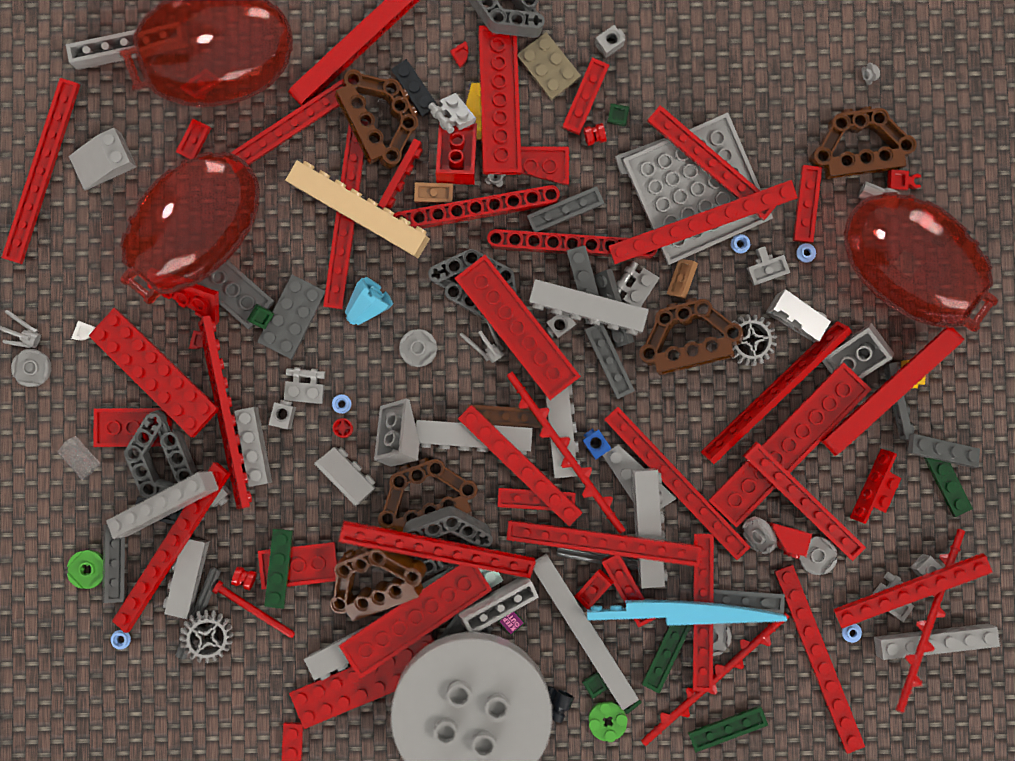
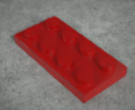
M162 408L94 409L93 447H127L144 418L155 410H161L166 414L170 430L173 428V419ZM154 417V418H155V421H154V423L151 425V427H152L153 425L157 424V421H156L157 418H156V417ZM143 432V438L149 440V435ZM159 435L151 447L162 446ZM168 435V439L172 443V435Z
M336 542L292 546L287 587L336 581L334 568L338 563ZM271 549L258 551L262 590L266 589Z

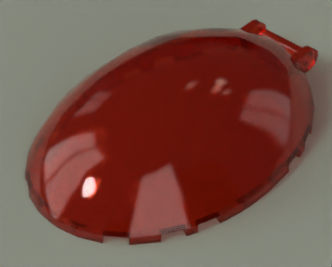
M163 0L149 11L139 23L133 35V47L122 49L119 51L120 57H123L133 82V91L149 87L158 96L181 105L216 107L244 101L263 92L274 84L289 64L290 54L293 51V37L289 22L284 13L277 5L274 6L268 0ZM132 54L136 56L140 71L145 80L143 82L140 81L131 57Z
M210 151L197 154L196 158L189 161L184 159L181 161V165L173 170L169 169L162 174L136 204L138 208L133 216H129L127 220L129 225L126 232H123L120 243L122 262L129 267L121 276L120 281L124 285H129L144 298V302L150 305L161 294L177 292L198 284L212 275L237 251L255 221L260 200L258 179L246 161L234 154L223 151L222 153H212ZM137 275L153 287L149 292L134 280Z
M883 192L880 195L864 199L850 213L844 229V245L847 257L863 284L889 307L923 324L945 328L965 326L969 330L977 332L980 328V323L992 306H996L998 303V299L988 292L994 284L991 274L993 268L988 256H984L978 246L980 245L978 240H973L966 232L968 229L943 208L928 200L922 201L917 199L912 194L907 196L898 194V192ZM983 300L985 304L972 320L970 315L980 301Z

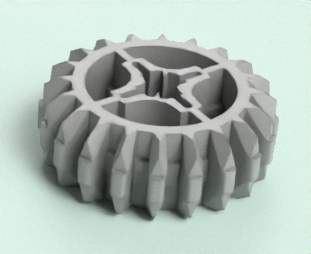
M747 314L745 315V320L740 316L738 317V322H732L739 324L741 327L746 326L744 338L738 345L745 346L750 354H744L737 345L732 346L734 358L738 356L737 363H741L744 359L745 366H748L750 361L752 366H756L757 361L759 364L764 363L763 358L766 360L770 359L768 353L773 354L775 352L770 346H777V343L772 342V339H776L777 335L771 336V332H774L775 329L767 328L771 324L769 321L763 324L764 317L757 321V315H753L751 319L750 315ZM752 325L759 328L763 335H757ZM732 330L728 336L735 338L738 331ZM750 336L751 338L759 339L751 343V345L747 341H744L747 338H750ZM765 341L764 348L756 355L757 344Z
M204 610V615L197 611V618L190 615L191 623L184 621L186 628L180 629V632L184 634L179 636V640L184 641L180 644L181 648H186L184 651L185 655L191 653L190 659L192 660L198 656L197 662H201L202 658H205V662L208 663L210 657H212L213 661H216V655L218 654L220 657H223L224 653L222 650L229 651L227 645L233 643L230 639L234 636L233 632L230 631L232 625H227L229 622L228 618L222 620V613L216 617L215 610L211 612V615H208V610ZM206 622H209V623H210L207 627H200V626H199V624H202V623H206ZM217 626L223 631L221 641L214 635ZM192 631L199 638L196 647L190 641ZM210 633V638L206 637L203 639V634L208 635ZM208 645L214 646L212 649L203 650Z

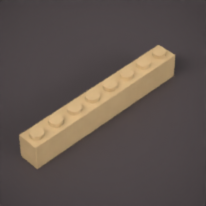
M296 161L286 178L288 183L414 257H420L430 240L426 236L427 232L418 226L414 229L409 226L411 222L403 217L395 218L393 216L394 212L385 207L383 210L378 208V203L370 198L367 201L361 198V193L354 189L351 191L345 188L346 185L336 179L333 182L329 179L330 175L322 170L319 173L314 171V166L304 161L302 164Z

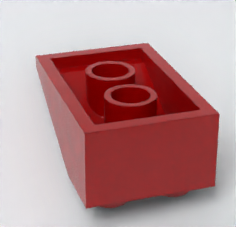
M477 123L461 130L455 125L453 126L454 131L452 133L443 130L439 125L436 159L437 183L475 185Z

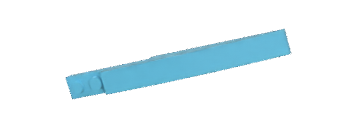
M625 600L626 608H622V605H612L610 609H603L602 606H591V609H587V620L665 618L667 625L787 621V617L781 613L696 601Z

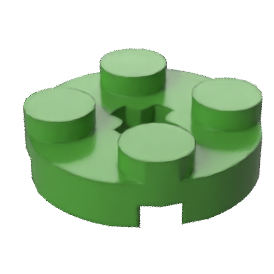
M91 549L80 551L74 554L68 561L67 576L75 587L90 589L103 582V556L99 552ZM90 565L91 573L85 574L83 572L85 570L83 566Z
M613 701L600 702L590 710L588 716L589 727L596 738L602 741L614 742L624 734L627 727V717L619 704ZM612 717V724L605 726L603 718Z

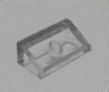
M77 437L67 440L57 451L82 480L100 465Z

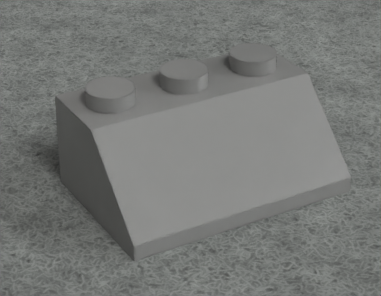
M333 447L314 464L355 506L359 505L376 489L374 485L376 482L368 474L365 476L361 472L362 468L356 461L351 462L347 458L349 454L342 447L339 449Z

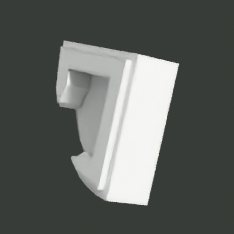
M78 321L71 339H89L88 335L96 327Z

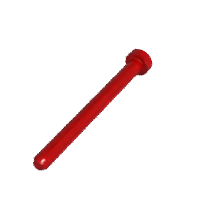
M219 580L213 588V593L217 594L219 592L287 637L293 638L295 635L293 630L224 587V582Z

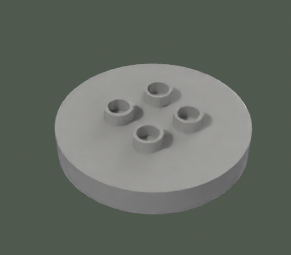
M464 632L434 641L417 653L408 663L396 686L392 703L391 725L396 746L404 761H538L545 750L550 736L552 710L545 679L538 666L525 651L499 636L480 632Z

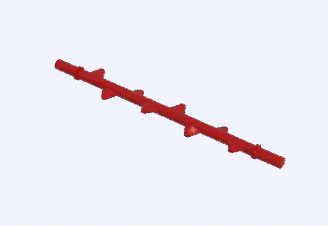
M513 371L506 376L517 390V394L519 393L522 397L519 408H530L543 427L539 436L541 438L550 437L564 456L561 467H572L585 485L582 496L593 497L618 533H623L626 529L616 517L615 512L610 508L613 498L611 496L602 497L589 479L592 468H581L567 448L571 439L569 437L560 438L546 419L550 411L549 408H538L525 390L526 387H523Z
M957 529L953 544L950 546V553L939 556L945 567L955 564L965 531L962 529ZM945 590L933 595L934 599L927 620L917 621L916 623L922 634L915 654L905 656V659L911 666L896 707V711L904 713L909 696L912 694V687L922 686V681L918 678L917 672L924 652H932L935 649L928 640L935 619L945 617L946 615L940 607Z
M784 612V615H785V616L787 617V619H788L789 616L787 615L786 612ZM775 621L768 624L751 642L741 639V651L724 666L720 664L714 665L713 692L708 693L716 695V683L734 667L743 669V659L759 644L770 646V634L776 632V629L785 621ZM687 687V699L672 713H660L661 722L657 726L655 725V728L641 739V742L647 746L659 734H662V731L679 716L688 718L690 716L689 707L706 692L693 691L692 688Z

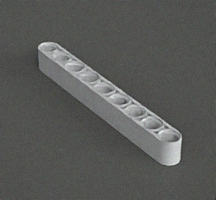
M545 553L535 560L534 572L621 709H626L637 702L639 698L590 621L587 620V616L554 564Z

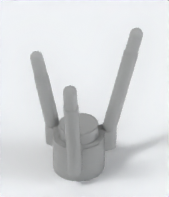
M6 310L5 313L28 330L19 333L0 326L1 331L20 337V341H22L3 340L2 342L28 349L35 348L41 338L38 329L31 327L9 310Z
M488 321L487 324L495 344L491 345L483 332H478L488 347L485 349L486 353L466 335L460 333V336L478 351L486 361L490 360L491 363H494L504 356L502 352L504 349L500 345L495 330Z

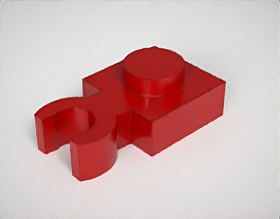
M889 170L887 188L898 191L920 188L921 185H916L914 179L921 178V175L913 174L909 176V171Z

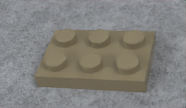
M547 32L518 53V60L551 101L581 78L580 73Z

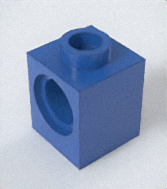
M591 429L584 434L585 438L582 442L595 460L612 449L599 429L596 431ZM594 437L599 438L601 442L600 446L596 449L590 445V441Z

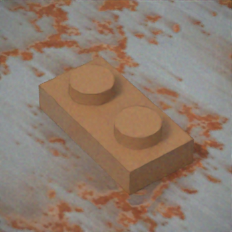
M415 182L414 202L451 203L453 202V184Z
M686 259L678 261L667 291L669 296L686 299L698 265L697 262Z

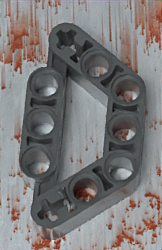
M468 0L492 33L535 38L542 32L545 19L543 15L536 11L538 0H511L518 10L503 9L497 0Z
M469 249L429 269V279L432 283L445 289V295L449 301L486 320L475 305L467 306L465 304L468 295L461 286L450 281L472 265L467 262L469 255H475L478 260L484 254L477 250ZM488 257L500 274L506 272L511 275V279L507 283L517 294L513 271ZM458 263L460 268L458 271L453 272L449 269L450 265ZM445 266H446V270H447V272H448V274H449V275H447V276H446V273L444 272V269H443V267H445ZM435 271L442 273L440 274V279L433 277ZM457 288L459 290L458 296H449V290Z
M155 410L144 418L124 452L137 488L142 497L147 499L176 484L159 478L149 454V450L158 435L177 483L187 479L183 476V471H187L190 476L197 473L183 434L178 429L170 430L167 416L161 410ZM154 417H156V418H157V420H156V421H157V424H155V425H153V426L151 427V425H152V424L154 423V421H155V418H154ZM143 432L149 435V440L143 438ZM168 435L174 436L175 443L169 441ZM133 448L139 451V456L133 454ZM176 453L182 455L183 461L177 460ZM140 466L146 468V474L140 471ZM147 484H151L154 487V492L148 489Z
M447 506L406 522L402 531L430 538H436L451 532L460 537L451 540V542L487 548L493 542L492 534L487 524L453 506ZM406 555L413 560H420L426 565L425 575H432L457 565Z

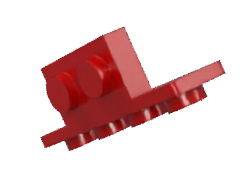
M885 449L880 450L851 513V519L866 524L873 508L884 513L887 512L901 481L900 477L890 472L897 456L896 453Z

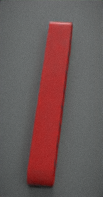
M384 0L289 89L288 93L300 106L319 95L420 0Z
M549 185L400 211L393 216L397 219L400 217L405 218L411 222L409 226L414 229L417 226L423 229L548 207L558 202L560 192L556 186ZM554 192L556 198L549 200L546 197V193ZM534 195L537 197V201L530 203L527 201V197ZM511 198H515L519 203L517 206H510L508 201ZM493 201L500 204V207L496 210L489 207ZM479 205L481 210L478 213H473L471 207ZM455 208H460L462 210V214L460 216H454L452 214V211ZM437 211H441L444 214L439 220L433 217ZM419 214L425 217L421 223L415 222V217Z
M500 229L490 231L487 236L488 245L492 249L567 254V250L570 249L567 246L569 240H574L577 243V247L586 246L587 242L592 241L595 243L596 248L594 250L587 249L588 256L611 257L610 251L605 248L606 243L615 244L629 239ZM492 236H500L501 241L498 244L492 243L490 240ZM516 236L520 239V243L512 245L509 241L510 238ZM531 238H537L539 244L531 246L528 241ZM555 239L558 242V246L552 248L548 245V241ZM658 249L653 250L651 254L645 253L633 259H650L656 254Z
M951 324L947 326L821 442L834 456H837L964 341V338Z

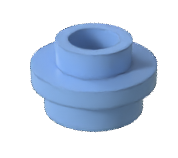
M738 234L731 240V248L736 253H745L750 247L749 238L743 234ZM741 241L743 247H738L737 242Z
M805 243L798 247L796 255L801 262L808 263L815 258L816 250L811 244ZM805 249L809 251V256L804 255Z
M337 395L332 401V407L337 413H346L351 408V400L346 395ZM341 400L345 402V406L343 408L339 407V402Z
M853 624L842 629V636L846 641L854 643L861 638L862 630L857 624ZM851 630H855L854 636H850Z
M122 630L115 631L111 636V644L116 649H124L131 642L130 634L124 633ZM119 636L124 637V642L119 641Z

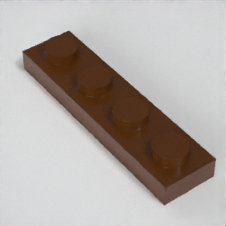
M473 405L486 419L496 426L543 428L530 408L520 409L516 407Z

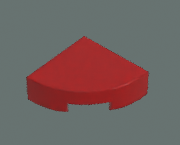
M466 41L450 50V54L459 68L463 67L468 59L469 50Z
M193 331L189 349L203 348L202 332Z

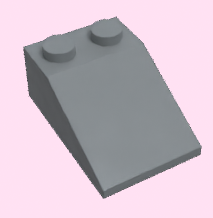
M115 128L96 135L69 155L85 191L137 167L122 133Z
M870 323L836 347L822 362L830 373L841 363H845L862 379L891 360L895 353L873 324Z
M406 398L380 406L374 460L390 467L417 461L420 441L410 400Z

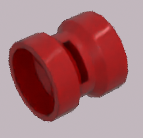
M603 123L596 124L595 127L587 126L583 128L587 146L594 145L595 142L603 143L607 141Z
M338 419L333 424V432L340 438H348L353 433V425L347 419Z
M238 566L233 574L231 584L234 586L241 585L244 589L250 591L254 585L257 572L252 570L247 572L243 567Z

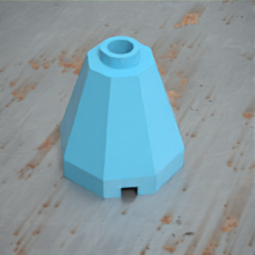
M368 277L361 278L358 281L345 310L346 319L353 325H360L388 310L393 305L389 294L386 291L382 293L380 291L382 287Z

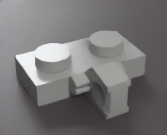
M765 246L755 250L758 257L755 260L756 265L747 268L753 286L790 273L785 256L773 258L772 254L768 255Z

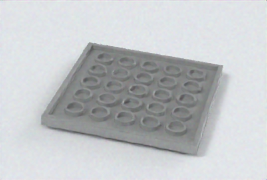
M725 113L690 129L692 133L761 191L729 113ZM668 139L622 160L652 230L737 199ZM770 213L765 220H762L756 214L661 247L660 249L667 265H670L773 219Z

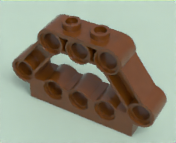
M355 69L348 70L343 78V88L336 90L335 98L369 165L380 160L383 167L393 169L401 160V152L409 136L415 132L418 126L417 111L414 106L410 105L406 89H402L396 79H382L361 74L360 71ZM348 79H355L357 84H350ZM386 88H392L395 93H388ZM358 93L388 101L390 105L389 112L398 121V129L389 147L385 148L382 142L383 134L375 128L374 116L372 113L367 112L365 108L366 100ZM357 102L361 105V108H354L351 103ZM394 105H401L403 110L398 111ZM366 119L370 125L364 126L360 120ZM403 122H409L412 125V127L406 128L403 125ZM369 137H376L378 139V143H372L369 140ZM386 155H394L395 161L388 160Z
M867 106L859 111L846 109L829 121L828 131L819 147L810 156V164L822 167L825 172V179L901 170L907 166L905 157L916 149L917 143L914 137L907 135L883 108L872 109L871 106ZM874 116L880 119V123L874 121ZM855 119H859L862 126L857 125ZM836 121L841 122L843 128L837 127ZM864 128H869L889 146L881 147L875 152L870 149H864L858 154L846 151L837 157L832 155L844 132L848 130L858 133ZM901 143L907 146V150L902 149ZM880 153L885 155L886 161L880 159ZM818 154H822L825 157V161H820ZM860 156L866 157L867 163H863ZM842 158L848 161V166L843 165Z
M691 298L683 304H669L666 306L667 308H663L656 313V322L646 344L639 351V356L646 365H656L657 373L664 375L734 358L732 346L740 344L744 334L739 324L730 322L716 311L708 300ZM701 307H707V308H708V312H707V313H705V314H699V313H698V311H699V309H700ZM682 312H689L688 318H680ZM664 316H669L670 321L668 323H661V319ZM699 319L705 321L724 336L719 339L708 337L702 343L688 342L682 348L671 346L665 352L660 353L670 330L675 324L689 325L693 320ZM732 330L739 332L735 338H730L728 334ZM710 343L717 344V349L708 351L707 346ZM691 348L698 349V353L696 355H688V351ZM652 350L655 352L651 359L645 358L648 351ZM673 352L679 353V357L675 361L669 359L670 354Z
M427 457L417 461L418 465L411 467L410 464L399 467L400 471L390 477L389 493L384 509L378 516V523L382 528L390 529L394 527L396 531L402 532L406 522L409 521V513H415L420 517L426 514L428 506H432L436 510L444 508V502L448 499L454 502V507L469 513L472 509L468 500L476 496L478 492L477 484L472 480L464 479L446 467L445 463L440 459L429 461ZM438 463L441 466L439 474H434L431 471L432 464ZM415 470H420L423 473V478L419 481L413 478ZM401 476L404 478L405 484L403 487H398L395 484L396 477ZM428 476L438 478L460 493V496L457 497L446 496L438 504L433 502L427 503L421 510L410 509L404 516L398 518L397 514L404 491L409 483L420 484ZM469 484L473 487L474 491L471 495H466L463 492L464 485ZM387 513L393 516L391 524H387L384 521L383 517Z
M364 546L355 551L350 549L343 554L334 568L336 581L330 607L338 614L347 612L353 622L418 598L424 588L421 580L426 573V565L420 560H413L400 553ZM372 565L379 566L396 575L390 582L380 581L375 588L365 587L361 589L359 594L353 595L352 593L355 572L364 573Z

